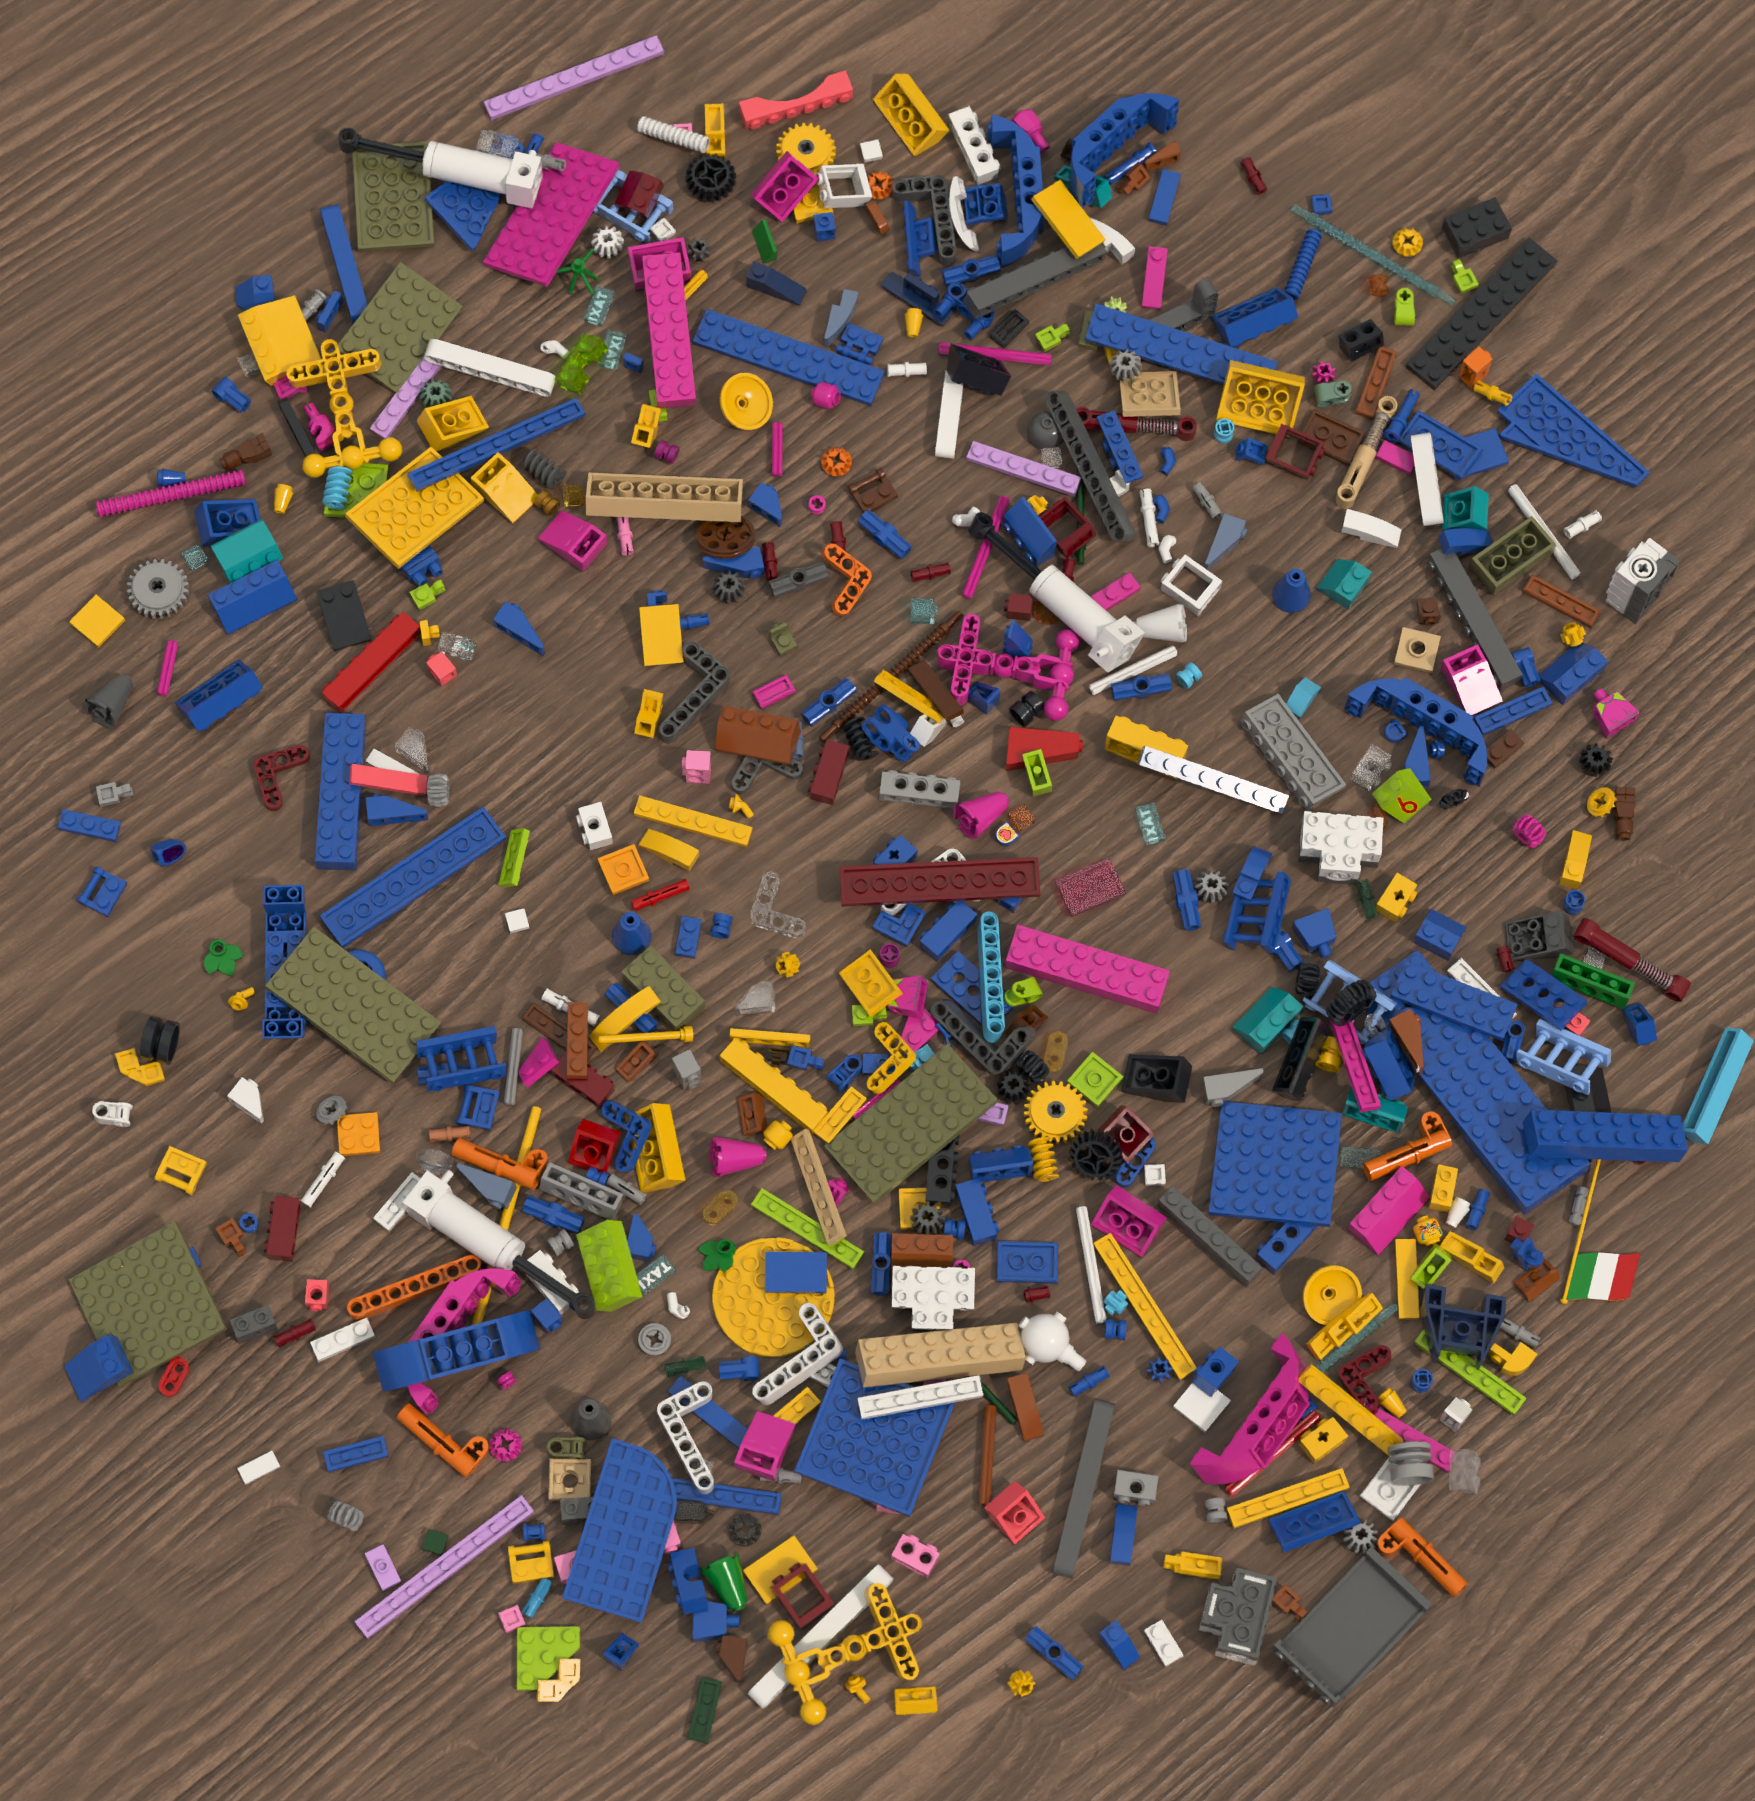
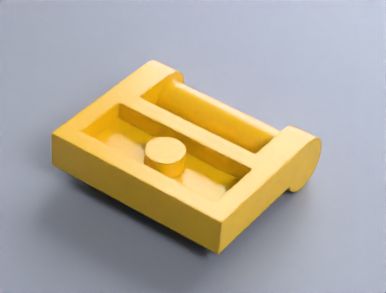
M169 1146L155 1175V1180L158 1182L164 1181L185 1190L189 1195H193L207 1162ZM168 1168L191 1178V1180L187 1183L165 1174Z
M549 1540L543 1541L541 1544L520 1547L508 1546L513 1584L537 1581L542 1578H554ZM542 1551L545 1553V1557L516 1561V1555Z

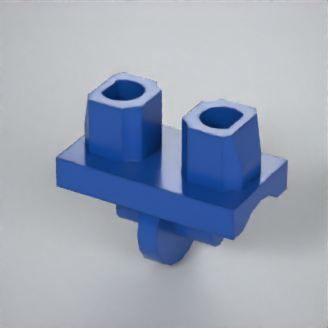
M1516 1237L1510 1246L1511 1250L1514 1251L1513 1258L1520 1262L1521 1268L1525 1271L1528 1270V1265L1538 1267L1544 1261L1542 1252L1535 1249L1534 1242L1529 1237L1525 1241Z

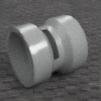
M564 1229L559 1231L557 1236H551L546 1239L556 1257L561 1255L563 1250L574 1246L570 1236Z
M1212 1498L1204 1501L1205 1508L1208 1509V1514L1206 1515L1207 1522L1216 1523L1227 1520V1513L1224 1511V1506L1226 1505L1224 1498Z

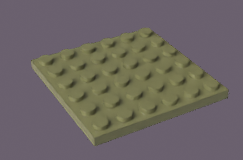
M176 1221L69 1279L96 1339L98 1340L107 1334L117 1336L134 1373L118 1381V1387L125 1386L228 1329Z

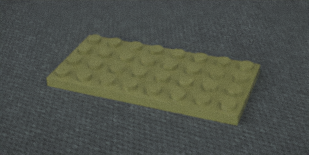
M315 927L310 930L265 985L266 990L391 1084H394L417 1055L416 1041L430 1039L442 1023Z
M946 1044L836 1135L829 1144L824 1145V1147L875 1205L999 1101L949 1044Z

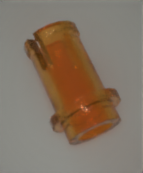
M1379 804L1373 805L1374 818H1383L1384 830L1388 825L1386 812Z

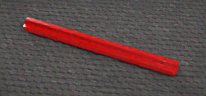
M1312 1411L1292 1429L1266 1467L1321 1420L1320 1415L1316 1411ZM1261 1468L1244 1479L1229 1483L1225 1487L1226 1492L1233 1497L1264 1469Z

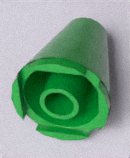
M738 1551L733 1553L734 1557L732 1558L731 1555H726L708 1563L707 1569L704 1566L700 1567L701 1573L722 1602L727 1605V1609H733L734 1612L745 1608L744 1603L748 1602Z

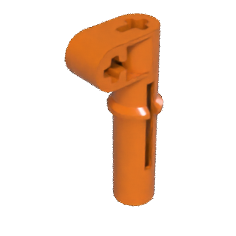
M1426 1112L1418 1123V1129L1422 1136L1421 1139L1414 1142L1407 1141L1406 1145L1364 1162L1362 1166L1367 1179L1373 1181L1398 1170L1401 1166L1406 1167L1413 1163L1417 1165L1422 1159L1452 1147L1450 1135L1440 1116L1435 1112ZM1438 1129L1437 1132L1429 1134L1430 1130L1435 1131Z
M462 1138L455 1142L452 1149L453 1157L532 1190L541 1182V1177L548 1163L546 1152L540 1149L530 1151L522 1163L510 1159L507 1154L502 1156Z
M410 1403L396 1417L398 1421L434 1451V1455L442 1457L465 1478L469 1477L488 1455L489 1445L485 1438L480 1436L473 1437L462 1448L452 1440L450 1434L446 1435ZM419 1425H421L422 1427H424L429 1433H431V1434H432L436 1439H438L442 1444H440L438 1441H436L431 1435H429V1434H428L424 1429H422ZM476 1445L479 1447L480 1445H482V1451H476V1457L478 1458L476 1461L471 1455L467 1453V1451L469 1450L470 1452L474 1453V1446Z
M1399 1518L1380 1536L1376 1547L1377 1552L1382 1557L1390 1558L1404 1547L1413 1556V1561L1415 1563L1419 1562L1455 1598L1466 1588L1468 1582L1432 1547V1543H1428L1404 1518ZM1389 1534H1391L1400 1543L1398 1545L1395 1541H1393L1391 1548H1384V1543L1388 1544L1391 1540Z

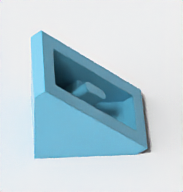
M1305 677L1296 685L1286 705L1295 716L1301 718L1322 687Z

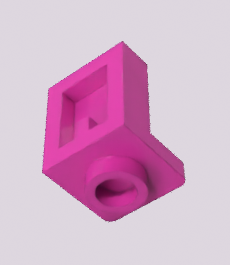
M287 375L273 383L280 399L284 397L289 399L298 392L304 394L308 392L306 386L301 388L293 387Z
M833 1178L829 1180L828 1184L836 1207H838L844 1196L851 1189L847 1187L848 1184L844 1180Z

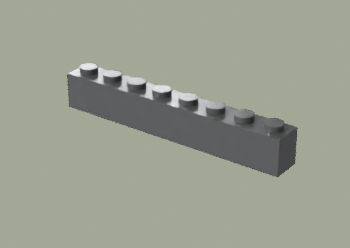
M1100 244L1076 259L1067 246L1059 251L1054 250L1043 258H1036L1026 266L1021 265L1010 273L1005 272L995 280L990 279L979 287L970 288L967 291L964 302L974 318L978 319L1103 262L1107 251Z
M1442 548L1430 553L1427 561L1428 568L1436 575V582L1446 593L1445 598L1448 604H1452L1456 619L1458 621L1461 620L1465 635L1470 637L1473 642L1472 647L1478 644L1487 660L1499 691L1519 683L1523 674L1456 553L1444 554Z

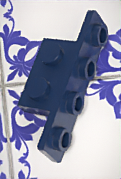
M891 272L882 283V288L911 307L922 310V314L940 326H944L953 315L951 309L942 318L934 314V309L940 303L939 292L934 286L922 282L921 278L908 272L903 279L896 273Z

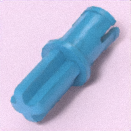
M546 1578L541 1579L533 1594L530 1593L531 1597L521 1613L533 1619L541 1603H544L543 1599L552 1586L551 1581Z

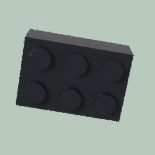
M1496 197L1444 217L1442 229L1458 259L1509 239L1512 230Z

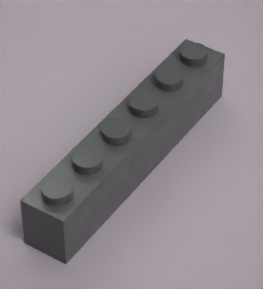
M1172 1186L1159 1199L1157 1207L1246 1288L1259 1276L1263 1267L1175 1187Z

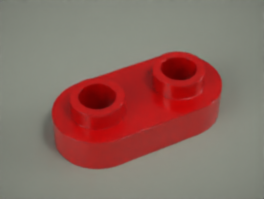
M181 1357L174 1358L167 1366L159 1382V1390L163 1396L174 1397L180 1391L190 1370L189 1364L185 1359ZM177 1367H183L181 1372H176ZM169 1384L173 1385L172 1390H167L166 1387Z

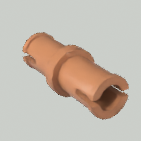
M470 1125L429 1129L430 1142L445 1140L453 1142V1140L459 1138L470 1139Z

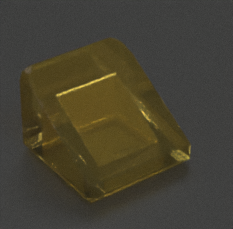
M563 484L565 507L584 505L583 486Z

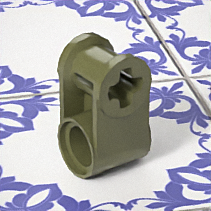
M552 1438L547 1444V1454L551 1459H586L584 1455L586 1438ZM553 1445H559L562 1450L559 1453H554L550 1448Z

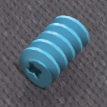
M332 467L328 470L327 483L325 484L326 490L323 493L324 497L322 499V503L333 510H343L346 508L343 504L347 502L345 496L349 494L346 489L350 488L348 482L351 481L349 475L353 474L351 469Z

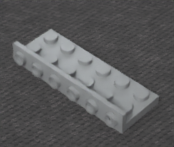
M1279 694L1247 710L1240 720L1242 727L1248 731L1255 745L1260 747L1265 758L1271 762L1276 773L1283 778L1288 789L1295 794L1299 804L1306 811H1311L1316 804L1345 789L1346 783Z

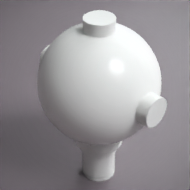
M1056 1312L1055 1315L1038 1314L1030 1319L1025 1316L1018 1326L1022 1328L1020 1336L1024 1352L1026 1353L1025 1360L1032 1365L1035 1361L1049 1363L1058 1360L1060 1363L1064 1362L1079 1372L1087 1361L1076 1353L1074 1347L1069 1344V1332L1064 1324L1067 1318L1059 1312Z

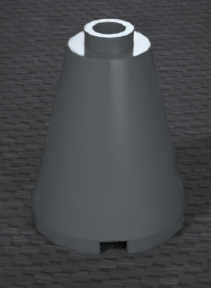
M117 674L83 702L85 713L87 715L91 713L94 716L93 721L107 728L115 726L133 688L132 679L126 674Z
M593 1399L580 1402L573 1409L570 1418L574 1432L579 1437L590 1441L597 1440L606 1434L612 1422L608 1407L604 1403Z

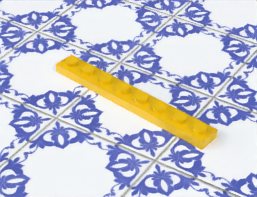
M1109 1233L1094 1242L1095 1249L1123 1293L1127 1295L1130 1304L1166 1360H1168L1178 1379L1182 1380L1192 1374L1197 1367L1112 1234Z

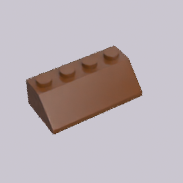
M723 706L717 723L715 750L790 765L801 729L796 719Z

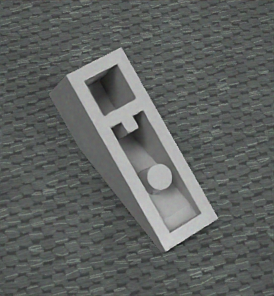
M1263 1068L1203 1077L1202 1085L1206 1105L1218 1107L1224 1104L1223 1101L1228 1102L1261 1079Z

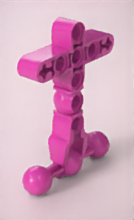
M968 614L963 619L959 646L944 644L939 647L937 664L943 669L954 670L951 694L960 706L964 705L968 700L972 673L979 675L990 674V676H993L994 672L1000 678H1008L1012 675V679L1016 678L1020 681L1031 683L1036 689L1053 690L1052 697L1044 705L1045 715L1053 721H1060L1066 717L1069 708L1064 700L1065 691L1070 690L1068 685L1074 679V671L1071 668L1074 663L1070 661L1071 653L1076 651L1080 644L1079 636L1073 630L1064 629L1057 634L1055 644L1060 651L1059 658L1040 654L1037 657L1018 658V656H1015L1014 659L1008 654L996 656L995 652L992 654L990 651L977 649L980 618L975 614ZM970 626H973L972 631H969ZM1040 668H1051L1050 678L1040 676ZM958 689H962L961 694H958Z

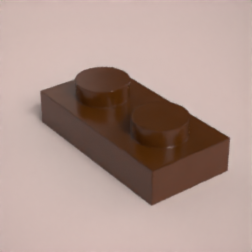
M1512 729L1487 748V762L1495 769L1523 747L1524 742Z

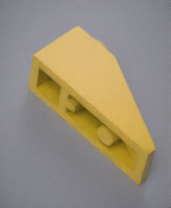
M1573 830L1559 885L1576 890L1579 889L1586 867L1592 835Z

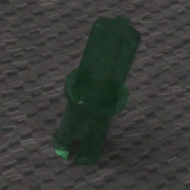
M1368 879L1361 880V882L1357 881L1356 885L1361 898L1359 902H1362L1366 918L1373 919L1377 917V912L1373 901L1375 897L1371 893Z
M704 1356L687 1360L682 1358V1361L665 1364L667 1377L681 1373L688 1374L689 1371L706 1367Z

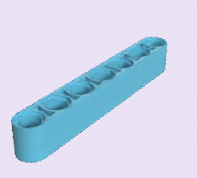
M988 911L982 914L978 922L977 939L983 1036L986 1041L995 1043L1001 1038L1005 1028L999 922L997 915Z

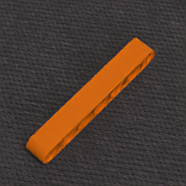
M468 1255L353 1298L347 1305L349 1316L353 1320L360 1321L366 1317L374 1316L446 1289L451 1280L457 1281L467 1274L482 1270L481 1261L476 1255ZM474 1262L478 1264L474 1270L467 1268L469 1263ZM451 1270L459 1272L455 1277L448 1276V1273ZM432 1277L439 1278V1282L436 1284H430L429 1280ZM413 1284L420 1285V1289L415 1292L411 1291L410 1287ZM394 1291L401 1293L397 1299L391 1298L390 1295ZM376 1298L382 1300L378 1306L371 1305L372 1300ZM355 1306L362 1307L359 1313H353L352 1309Z

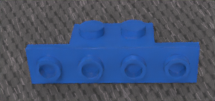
M907 200L904 201L905 209H903V215L906 220V226L904 227L907 236L906 250L909 258L907 260V267L916 276H921L920 258L937 254L934 219L929 217L917 221L916 208Z
M1115 410L1097 416L1104 434L1101 446L1104 453H1108L1111 469H1115V471L1120 470L1125 484L1144 478Z

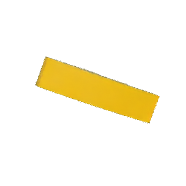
M1370 1292L1322 1328L1306 1343L1307 1347L1316 1360H1321L1332 1348L1339 1347L1352 1334H1357L1383 1307L1374 1294Z

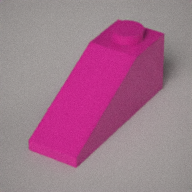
M1151 246L1148 248L1142 308L1161 309L1168 248Z

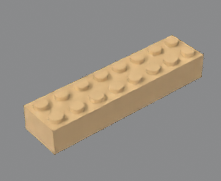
M588 473L586 515L741 522L743 479Z
M1017 1323L858 1339L855 1351L863 1387L1021 1371L1026 1359Z

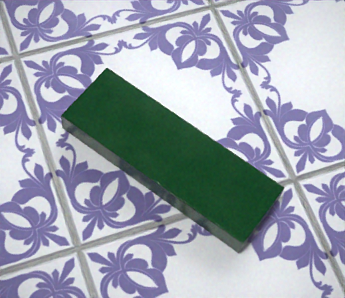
M702 1677L688 1740L708 1744L721 1691V1681Z

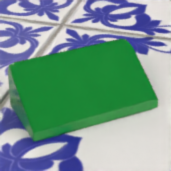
M763 219L753 229L752 233L762 262L768 263L777 259V250L767 221Z

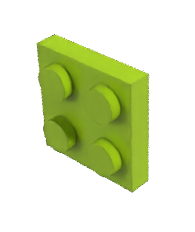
M1092 1051L1067 1080V1084H1070L1073 1089L1077 1088L1078 1093H1082L1083 1097L1098 1108L1121 1082L1123 1076Z

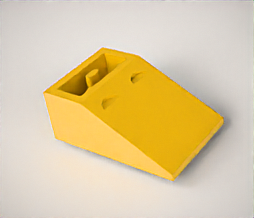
M498 452L471 477L472 487L512 524L534 505V501L538 496L514 466Z

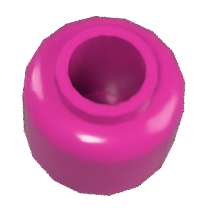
M820 382L811 391V398H813L814 404L818 407L832 409L840 401L841 393L836 385Z

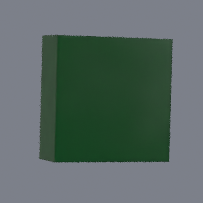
M428 1529L422 1550L442 1556L449 1536Z

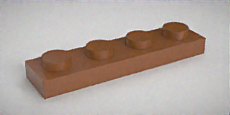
M568 1002L566 1078L587 1079L588 1003Z

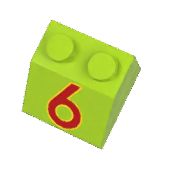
M1410 768L1397 771L1372 793L1380 807L1402 823H1406L1432 800Z

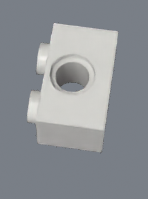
M598 802L578 808L579 815L576 816L578 826H583L584 833H582L584 845L588 844L589 849L593 850L613 844L602 803ZM591 824H597L599 826L597 829L594 830L589 828Z

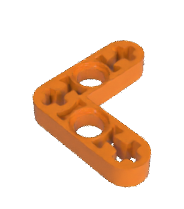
M829 544L822 550L823 559L849 578L832 604L833 612L838 616H843L852 609L870 582L872 574L866 566L838 545ZM828 550H834L832 557L829 556L830 552ZM840 555H842V557L838 560V562H836V560L838 559L837 557H839ZM844 559L849 560L851 563L849 570L844 569L842 566ZM864 572L865 579L861 580L859 583H856V581H858V579L860 578L859 574ZM849 586L856 589L854 597L850 596L847 592ZM845 599L848 600L843 606L844 609L840 611L838 604L844 602Z

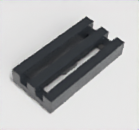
M1015 309L990 334V338L995 339V342L1001 344V347L1004 349L1029 324V320ZM1015 316L1018 317L1000 336H997ZM1021 321H1023V322L1003 341V339H1004Z

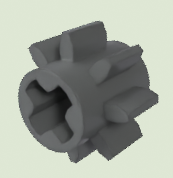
M695 238L693 243H688L689 250L687 255L693 257V262L696 260L703 262L705 257H710V244L706 245L705 239L697 240Z

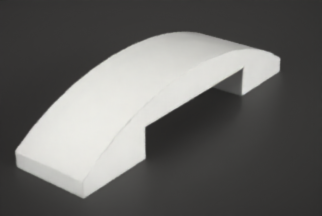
M955 176L951 183L949 198L951 217L964 243L970 249L979 252L976 233L967 230L960 200L967 198L964 183L961 178Z

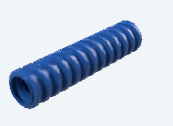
M1308 229L1306 231L1293 265V270H1291V275L1285 286L1284 292L1293 297V300H1298L1300 297L1299 294H1301V289H1303V284L1315 257L1314 254H1316V249H1318V244H1320V239L1322 238V234L1316 229Z

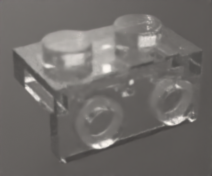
M1470 1449L1450 1451L1449 1489L1451 1491H1464L1469 1495H1478V1488L1480 1487L1478 1476L1480 1457L1477 1453Z

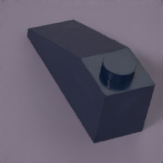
M753 261L746 277L748 288L800 306L807 288L775 269Z

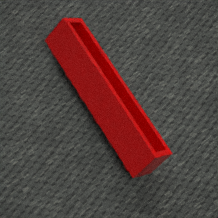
M404 612L396 615L386 629L380 630L373 642L365 645L363 652L359 656L356 655L352 658L350 665L346 669H341L338 672L336 679L332 683L329 682L324 686L322 690L323 699L337 712L342 713L421 634L420 626Z

